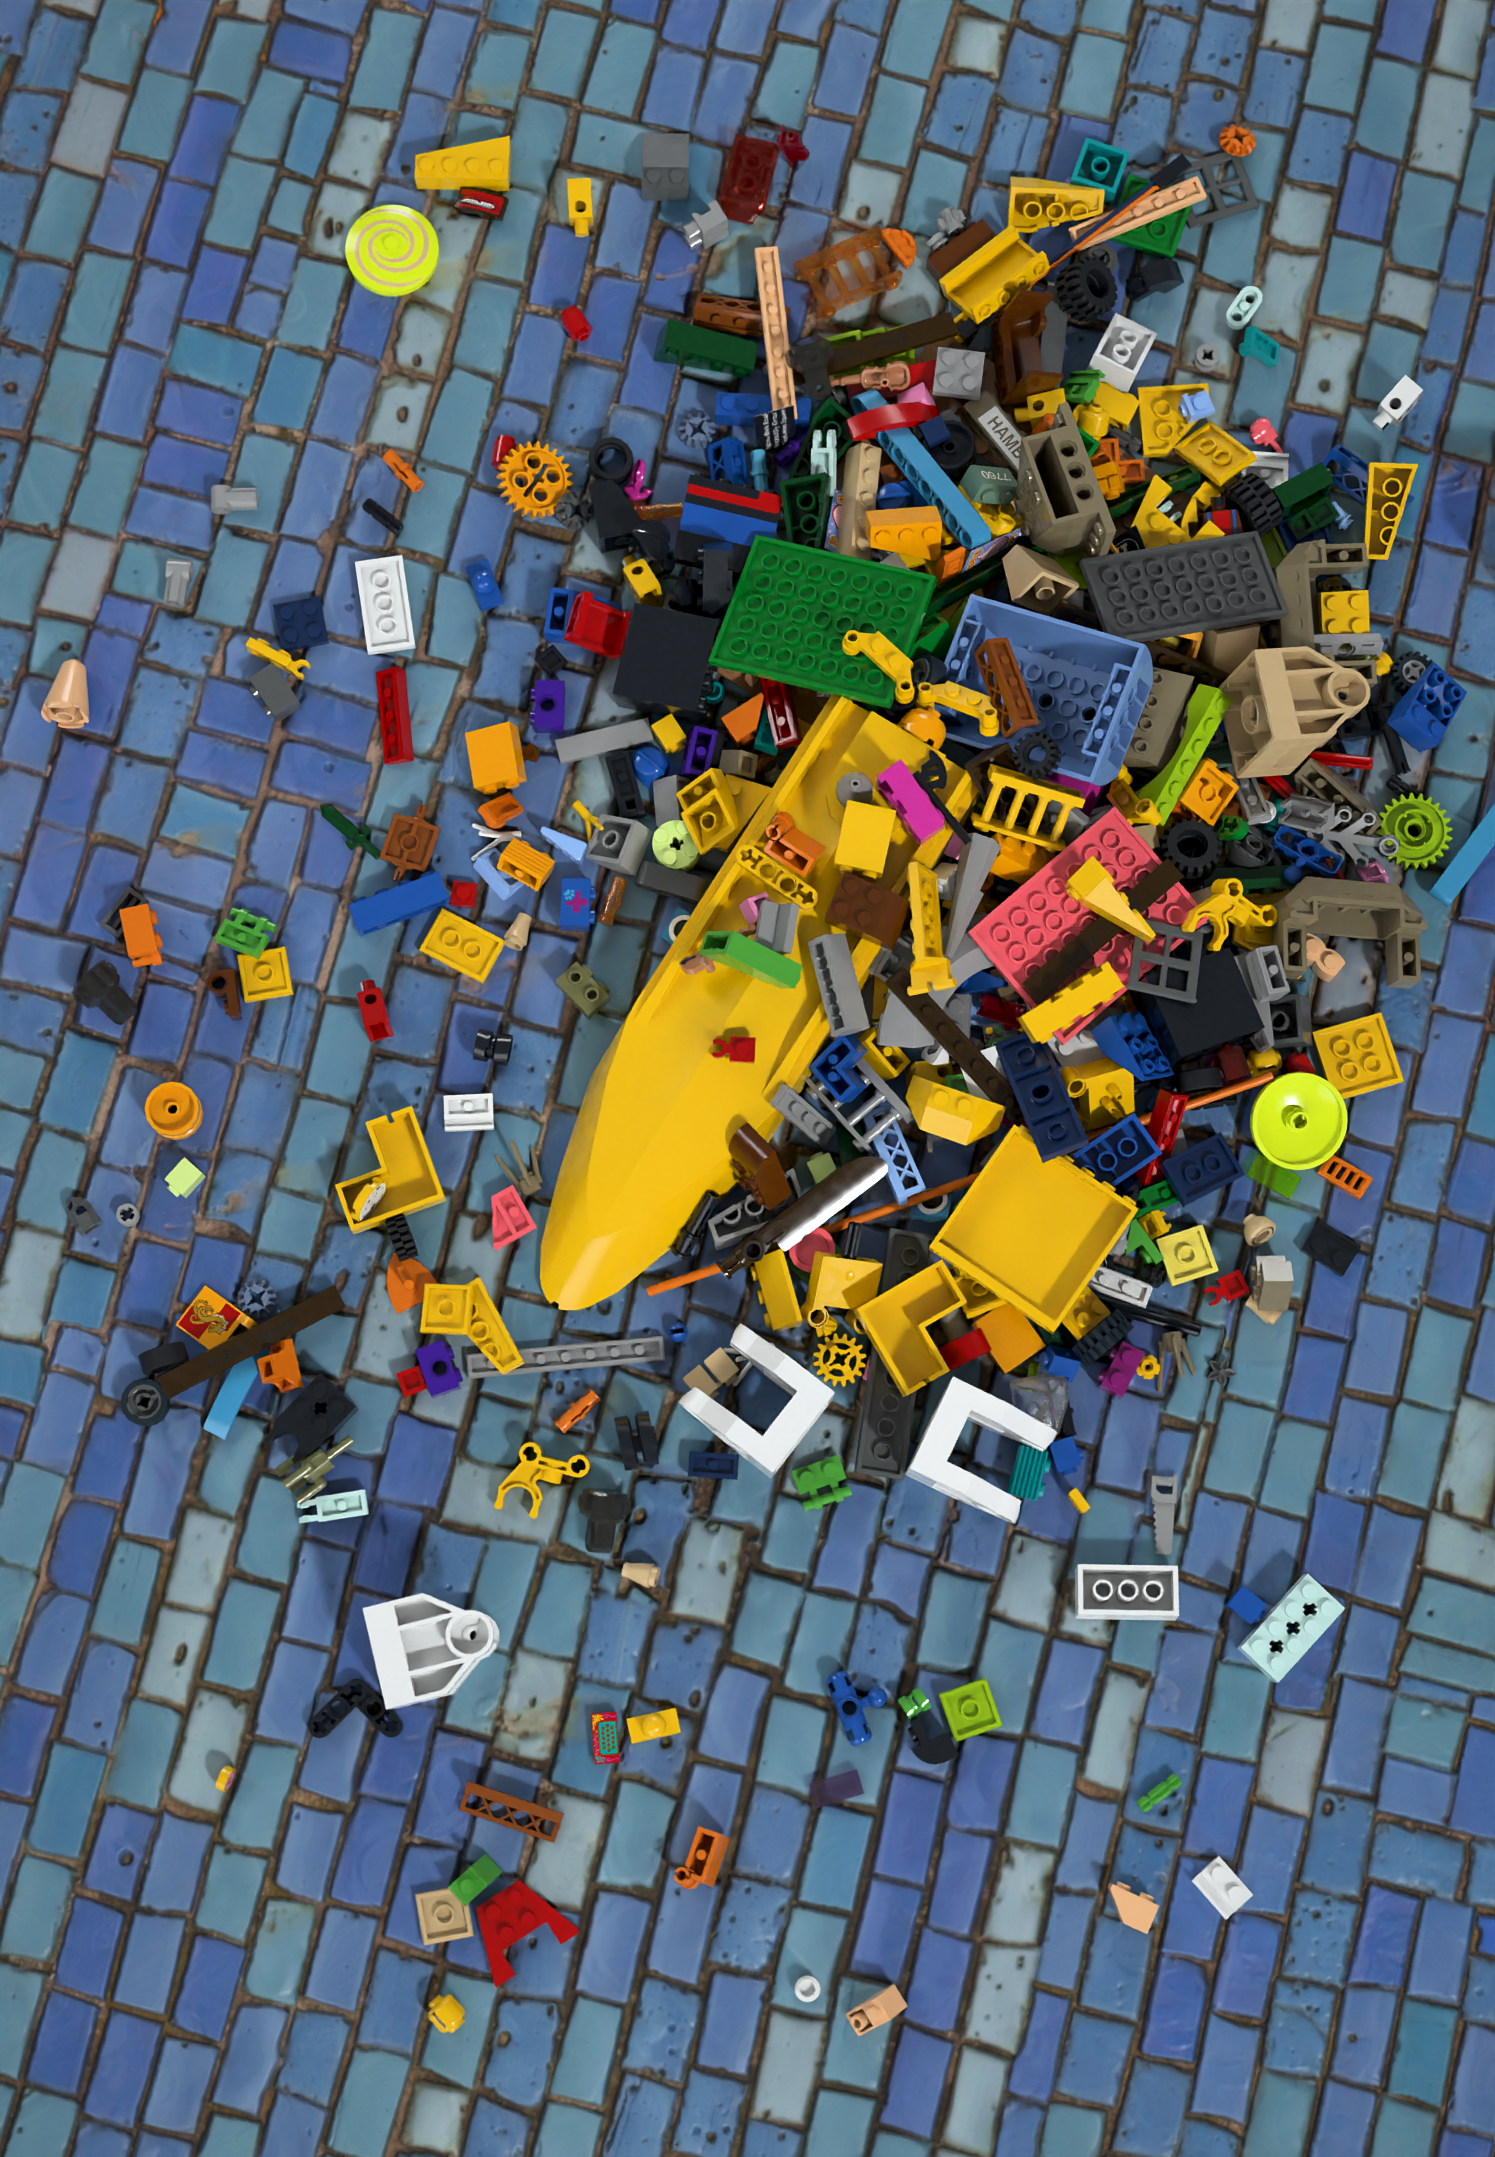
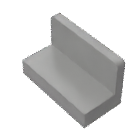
M673 775L653 781L657 827L672 820L683 821L680 813L684 810L676 793L690 784L689 778Z
M762 900L754 941L781 955L791 954L799 905L793 903L777 904Z

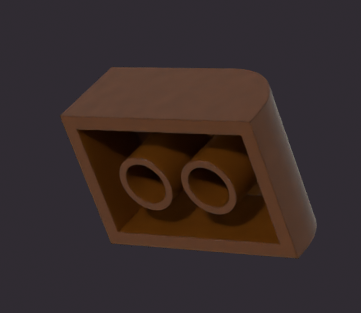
M844 872L826 913L825 923L893 951L911 911L910 902L892 891Z
M748 1122L742 1125L732 1136L729 1143V1153L733 1161L731 1167L736 1175L739 1176L737 1182L744 1191L749 1190L755 1203L759 1206L762 1204L770 1211L792 1195L776 1151Z

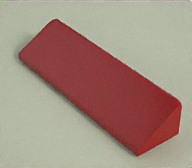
M936 360L908 365L910 383L905 389L890 391L889 387H880V389L875 390L885 400L897 398V394L913 388L922 382L928 391H932ZM861 383L846 385L850 406L852 397L869 391L864 389Z
M392 667L376 672L384 764L386 765L414 761L406 672L403 669Z
M759 677L775 747L799 746L803 739L790 685Z
M1167 1089L1159 1090L1147 1132L1162 1154L1135 1172L1144 1186H1153L1163 1181L1164 1173L1159 1164L1170 1158L1189 1098L1188 1094Z

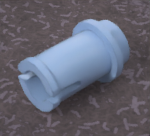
M1334 501L1332 503L1341 515L1334 522L1339 525V530L1347 531L1355 522L1352 519L1353 515H1348Z

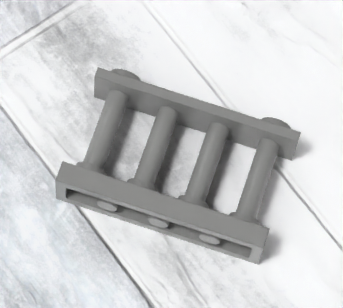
M863 1057L853 1067L856 1066L861 1072L858 1075L867 1086L871 1083L875 1087L876 1091L873 1092L875 1095L847 1119L837 1110L844 1103H839L836 1098L830 1102L822 1093L826 1088L821 1081L814 1084L807 1077L804 1081L808 1085L806 1089L808 1094L814 1100L819 1098L855 1138L852 1143L861 1153L865 1150L869 1155H872L874 1152L868 1144L895 1120L899 1121L902 1118L908 1124L914 1119L910 1109ZM887 1101L892 1106L889 1109L890 1113L861 1137L853 1126L880 1102L884 1103Z

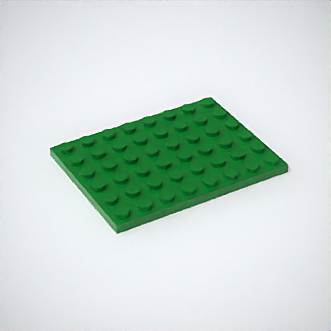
M756 535L708 662L712 666L891 709L896 694V682L862 651L856 655H847L842 649L843 638L850 630L875 634L879 631L909 658L936 586L937 578L925 573Z

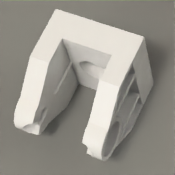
M739 1324L734 1330L730 1346L774 1384L792 1397L789 1403L763 1436L696 1387L683 1395L678 1403L728 1446L769 1478H772L830 1404L835 1392L788 1355L746 1326Z
M952 1377L945 1387L905 1475L960 1502L1015 1524L1020 1511L1021 1501L978 1476L947 1462L967 1419L990 1431L1042 1452L1054 1441L1057 1431L1011 1404Z
M424 1593L363 1608L386 1709H397L454 1694L479 1662L490 1656L497 1649L500 1641V1630L496 1622L489 1615L475 1610H463ZM472 1631H475L476 1637L471 1640L470 1634Z

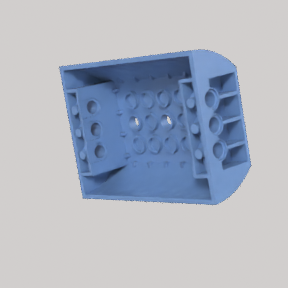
M970 594L944 662L947 668L946 682L950 681L989 696L974 653L987 639L1008 637L1039 724L1035 728L1020 729L1011 739L1004 738L999 724L998 734L988 737L982 735L979 731V718L935 702L934 710L941 714L939 719L945 724V738L982 750L1009 742L1013 752L1017 753L1014 747L1015 744L1018 746L1021 744L1018 741L1020 738L1024 740L1026 739L1025 734L1029 733L1032 735L1034 731H1037L1039 734L1043 732L1050 736L1059 745L1058 748L1061 750V754H1058L1061 757V762H1056L1059 767L1057 770L1053 768L1052 772L1098 786L1111 782L1119 774L1153 685L1152 658L1147 646ZM985 653V654H984V657H985V660H986V663H987V658H988V657H987V654ZM993 673V682L995 685V676ZM1001 695V704L1003 706V698ZM1047 696H1051L1052 704L1046 708L1042 707V700ZM1094 709L1096 711L1094 719L1086 721V712ZM1009 717V725H1010V728H1011V727H1012V722H1011V719H1010V717ZM1043 747L1034 748L1029 754V761L1032 764L1042 762L1045 758V749Z

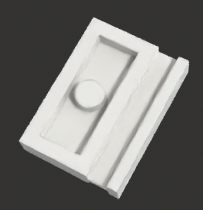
M1252 451L1256 455V461L1240 472V479L1248 473H1253L1263 479L1273 489L1288 480L1289 454Z
M493 1094L444 1096L445 1132L494 1130Z
M1220 1856L1213 1859L1191 1880L1225 1920L1253 1896Z

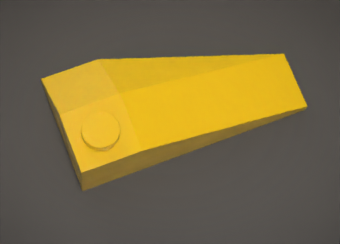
M1010 177L1007 227L1012 224L1017 228L1018 232L1032 233L1040 228L1055 227L1063 222L1077 221L1103 214L1105 190L1037 178Z
M1094 856L1089 858L1067 881L1065 887L1069 897L1075 902L1078 900L1081 905L1145 942H1152L1156 936L1154 931L1137 910L1129 908L1128 897L1124 892L1115 890L1112 882L1115 880Z

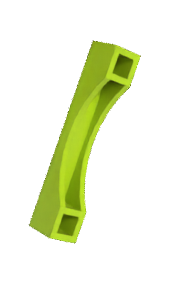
M1203 684L1197 686L1188 703L1187 726L1176 753L1161 773L1141 788L1137 795L1140 800L1149 798L1157 806V811L1162 815V820L1158 825L1164 826L1233 701L1219 688Z

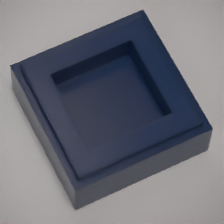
M941 415L919 425L929 448L951 438V434Z

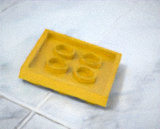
M1381 1012L1312 1032V1040L1325 1080L1338 1090L1343 1100L1404 1081Z

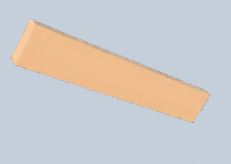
M1198 176L1149 195L1078 251L1206 199L1207 195ZM1114 210L1069 228L1068 232L1072 241L1077 240Z

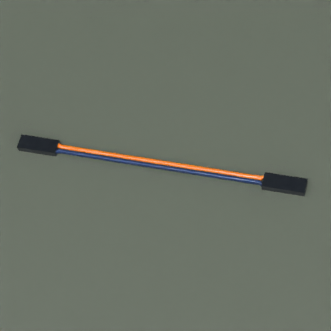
M1183 154L1179 155L1152 176L1151 182L1048 261L1050 269L1029 284L1024 290L1038 282L1155 190H1163L1189 170L1192 164ZM1008 302L978 325L968 318L956 328L960 337L965 342L978 333L981 327L984 328L996 319L997 313Z

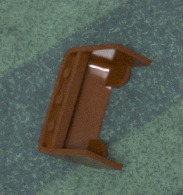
M1018 290L993 322L991 336L999 402L1002 405H1015L1027 402L1028 396L1054 390L1064 378L1062 373L1042 371L1038 336L1046 328L1047 317L1044 314V309L1054 298L1053 293Z

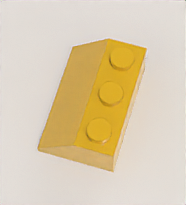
M779 1249L764 1255L760 1261L754 1262V1266L750 1267L753 1280H758L761 1288L757 1290L760 1305L765 1304L767 1313L763 1314L766 1327L772 1328L773 1333L802 1325V1316L783 1249Z

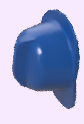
M910 481L888 483L877 490L875 510L927 506L926 500Z
M653 745L640 746L630 756L636 779L651 791H653V781L673 775L679 776L680 768L676 762L661 749Z

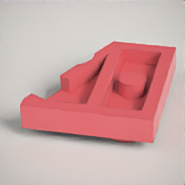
M513 1185L491 1197L493 1247L495 1251L537 1229Z

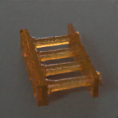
M879 226L794 262L793 272L796 279L799 280L804 277V279L808 280L820 304L816 307L815 312L817 320L823 317L824 319L830 318L836 314V311L886 289L891 291L900 285L902 271L898 270L891 273L878 247L882 241V232ZM864 250L871 252L883 276L882 278L870 282L857 256L860 252ZM844 259L850 261L862 287L849 292L836 266L839 261ZM824 268L828 269L841 295L828 301L815 275L817 271Z

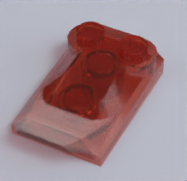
M735 134L719 202L728 220L753 225L756 219L765 212L780 153L777 143Z

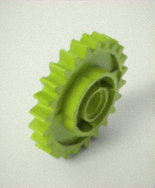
M1413 793L1409 794L1408 799L1402 794L1399 796V802L1393 798L1390 801L1391 806L1385 805L1383 807L1385 813L1380 812L1378 814L1382 824L1378 827L1380 830L1375 831L1374 836L1383 837L1386 834H1392L1399 840L1397 853L1387 856L1386 859L1387 861L1392 858L1395 859V867L1399 863H1403L1404 870L1409 865H1412L1415 871L1420 864L1425 869L1428 862L1432 865L1436 863L1435 857L1441 859L1444 856L1441 850L1447 851L1449 849L1445 842L1452 840V837L1448 836L1447 833L1451 832L1453 828L1447 827L1446 824L1451 819L1443 817L1446 809L1438 810L1439 802L1434 805L1431 804L1432 797L1424 801L1423 794H1420L1417 799L1414 798ZM1408 827H1415L1418 830V836H1411L1408 833ZM1390 840L1385 841L1387 845H1392L1394 843Z

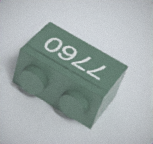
M970 465L960 482L970 500L977 503L1010 505L1017 493V481L1008 468Z

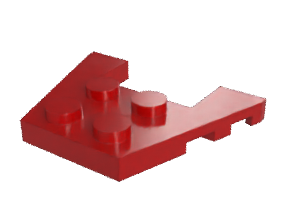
M520 1879L476 1908L496 1987L516 1975L502 1951L545 1922L548 1923L560 1944H563L580 1932L577 1926L555 1910Z

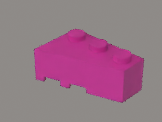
M901 759L877 776L875 789L892 810H896V816L919 846L944 829V815L938 808H934L928 794L918 785Z

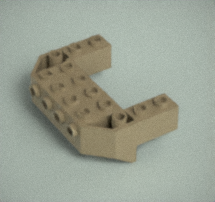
M1325 539L1299 543L1275 567L1273 574L1288 614L1283 618L1271 620L1269 638L1273 641V648L1308 646L1315 650L1314 635H1320L1315 578L1319 575L1361 573L1368 567L1366 543L1325 544ZM1334 652L1320 653L1343 668L1353 669L1361 673L1367 680L1370 689L1377 684L1376 660L1335 661Z
M1307 876L1273 905L1277 909L1278 919L1272 925V945H1277L1287 979H1297L1307 972L1306 934L1310 933L1385 940L1386 987L1410 989L1421 982L1420 934L1428 929V924L1421 909L1398 885Z

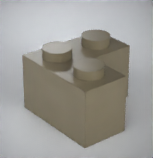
M1255 1256L1254 1266H1250L1249 1275L1250 1281H1254L1255 1284L1252 1287L1253 1301H1257L1258 1311L1288 1310L1294 1283L1291 1261H1286L1285 1256Z

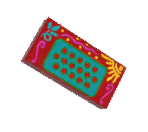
M617 1713L591 1714L595 1765L620 1763Z

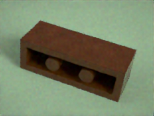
M983 219L977 223L972 222L961 235L951 237L947 241L946 246L940 250L935 249L929 254L926 269L940 285L939 280L997 235Z

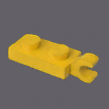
M249 638L246 643L249 653L270 664L273 663L276 667L289 674H294L300 680H304V675L299 673L298 670L300 667L311 668L306 660L292 661L291 655L282 649L276 651L270 648L271 645L261 638L257 640Z

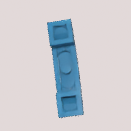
M264 1349L232 1367L211 1408L203 1429L226 1440L257 1375L260 1373L257 1360L268 1356L270 1350Z

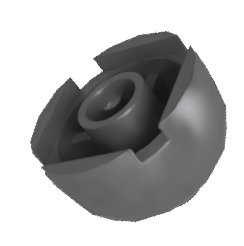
M1249 825V831L1241 840H1226L1225 853L1231 865L1246 870L1259 869L1262 866H1266L1274 857L1275 849L1273 847L1270 848L1265 842L1269 840L1268 836L1252 825Z

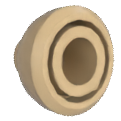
M1250 1214L1243 1221L1245 1225L1244 1237L1249 1246L1262 1245L1273 1236L1276 1230V1224L1264 1216Z

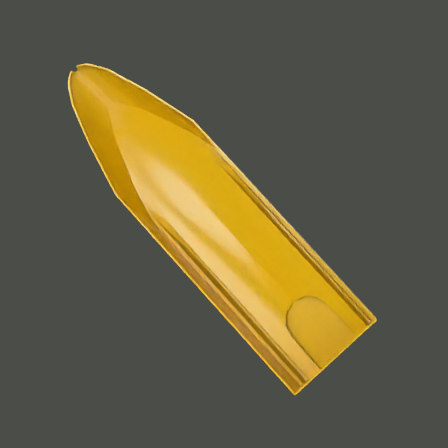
M835 695L829 698L636 1000L591 1075L559 1170L541 1242L540 1282L545 1297L550 1304L555 1301L559 1304V1310L578 1311L619 1292L669 1251L673 1244L678 1242L681 1236V1229L688 1226L707 1190H713L720 1195L721 1198L717 1203L718 1205L739 1185L737 1182L739 1176L736 1175L731 1167L733 1161L729 1152V1143L732 1136L742 1125L748 1122L767 1143L770 1142L785 1118L770 1105L781 1084L788 1085L799 1095L806 1084L804 1080L807 1077L810 1078L813 1073L809 1066L830 1045L829 1032L831 1030L807 942L826 934L845 933L861 995L874 975L870 974L869 971L882 947L825 923L826 913L844 875L839 873L838 869L833 868L846 807L841 805L836 795L837 783L841 777L851 772H862L869 778L873 787L872 799L868 804L891 809L875 789L877 776L900 759L912 775L917 771L921 772V766L929 761V751L933 750L942 759L947 772L945 788H936L933 791L953 817L957 819L962 828L966 830L971 822V814L975 812L981 796L967 770L954 764L946 758L945 754L873 711L870 713L854 704L851 699ZM937 765L930 767L928 770L938 769ZM931 777L926 781H934L939 779V777ZM781 811L787 812L792 816L795 828L826 847L815 867L805 878L763 851L769 839L773 836V834L770 837L767 836L766 828ZM895 815L882 879L869 880L863 878L862 874L852 872V875L892 891L908 900L910 895V886L906 878V874L909 872L908 863L918 861L932 871L942 862L945 863L949 856L945 855L944 851L954 832L946 820H944V829L919 846ZM742 845L754 846L808 884L818 894V904L813 910L804 911L799 908L791 954H783V956L803 965L800 973L801 977L795 989L776 987L716 961H713L716 969L711 973H707L704 968L696 974L688 975L682 971L679 965L683 958L699 952L706 931L736 932L741 928H748V923L739 907L745 899L766 892L771 902L777 904L791 903L737 864L736 852ZM750 851L747 854L741 853L743 862L750 860L754 863V867H752L754 870L762 860L761 858H758L757 862L751 858L752 852ZM765 864L760 868V873L764 877H770L774 873V868L771 865ZM783 879L780 882V887L784 891H790L794 888V882L791 879ZM798 886L796 893L792 897L796 898V895L799 894L803 898V904L807 902L812 904V895L804 896L800 893L802 887ZM911 909V911H910V913H909V915H908V918H907V920H906V922H905V924H904V927H905V925L907 924V922H908V920L910 919V917L912 916V909ZM755 934L748 935V938L754 941ZM731 1036L756 1038L755 1063H731L730 1055H725L721 1059L713 1058L712 1053H720L723 1050L721 1045H714L713 1040L722 1039L726 1043H731Z

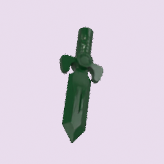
M320 805L322 817L346 838L356 841L354 843L349 840L345 842L351 851L359 846L376 860L380 857L381 851L366 839L371 832L368 827L361 825L360 830L363 831V834H360L358 827L336 808Z

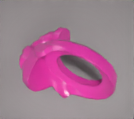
M642 459L636 461L632 476L629 477V484L623 485L624 492L633 501L644 500L653 492V490L643 488L642 493L639 492L646 469L645 461Z

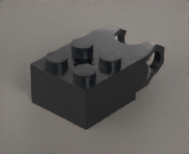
M320 1373L279 1415L272 1431L264 1440L271 1444L283 1435H295L298 1440V1449L292 1458L295 1465L300 1458L309 1456L317 1449L322 1448L359 1409ZM327 1403V1413L317 1414V1407L320 1404L324 1405Z

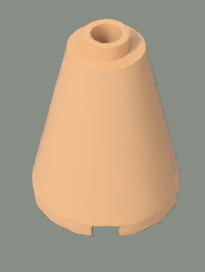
M69 659L62 663L41 708V715L47 722L51 723L52 719L58 722L59 727L70 729L82 728L85 722L88 724L90 713L87 672L85 665L81 661Z

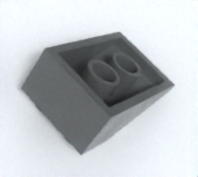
M643 133L642 200L689 201V134Z
M1299 993L1284 995L1279 1000L1269 1001L1274 1046L1272 1048L1290 1049L1313 1046L1309 998ZM1250 1039L1233 1046L1234 1051L1256 1049Z

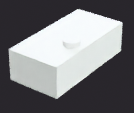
M1078 1564L1075 1568V1619L1175 1621L1179 1617L1178 1566Z

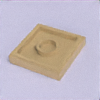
M448 1888L415 1894L424 1945L474 1936L469 1903L464 1907Z

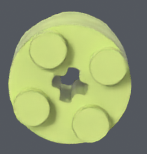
M684 820L668 821L655 831L652 847L653 856L657 864L682 872H687L695 866L700 853ZM673 844H678L680 850H676Z

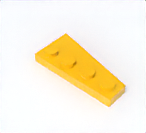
M478 1277L467 1283L466 1285H473L475 1287L471 1332L467 1336L501 1374L505 1375L525 1362L482 1279Z

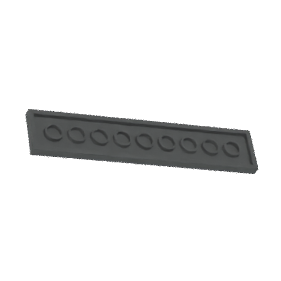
M895 1228L888 1229L879 1295L934 1264L935 1253L929 1250V1246L936 1238L935 1235ZM873 1344L854 1473L904 1480L916 1391L908 1396H902Z

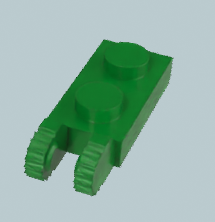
M1168 1180L1138 1192L1140 1196L1137 1201H1141L1143 1208L1137 1211L1132 1220L1154 1210H1161L1180 1202Z

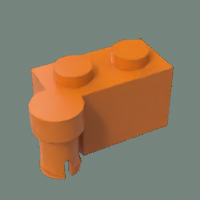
M781 811L766 828L767 836L770 837L772 834L773 836L769 839L763 851L805 878L815 867L826 847L795 828L792 816L787 812Z
M148 903L120 909L128 956L130 959H133V968L153 964V966L163 964V956L160 947H163L161 933H156L155 924H159L156 910H152Z
M698 1826L685 1866L688 1868H677L675 1870L677 1875H673L674 1880L683 1888L689 1890L695 1889L699 1883L714 1887L730 1838Z

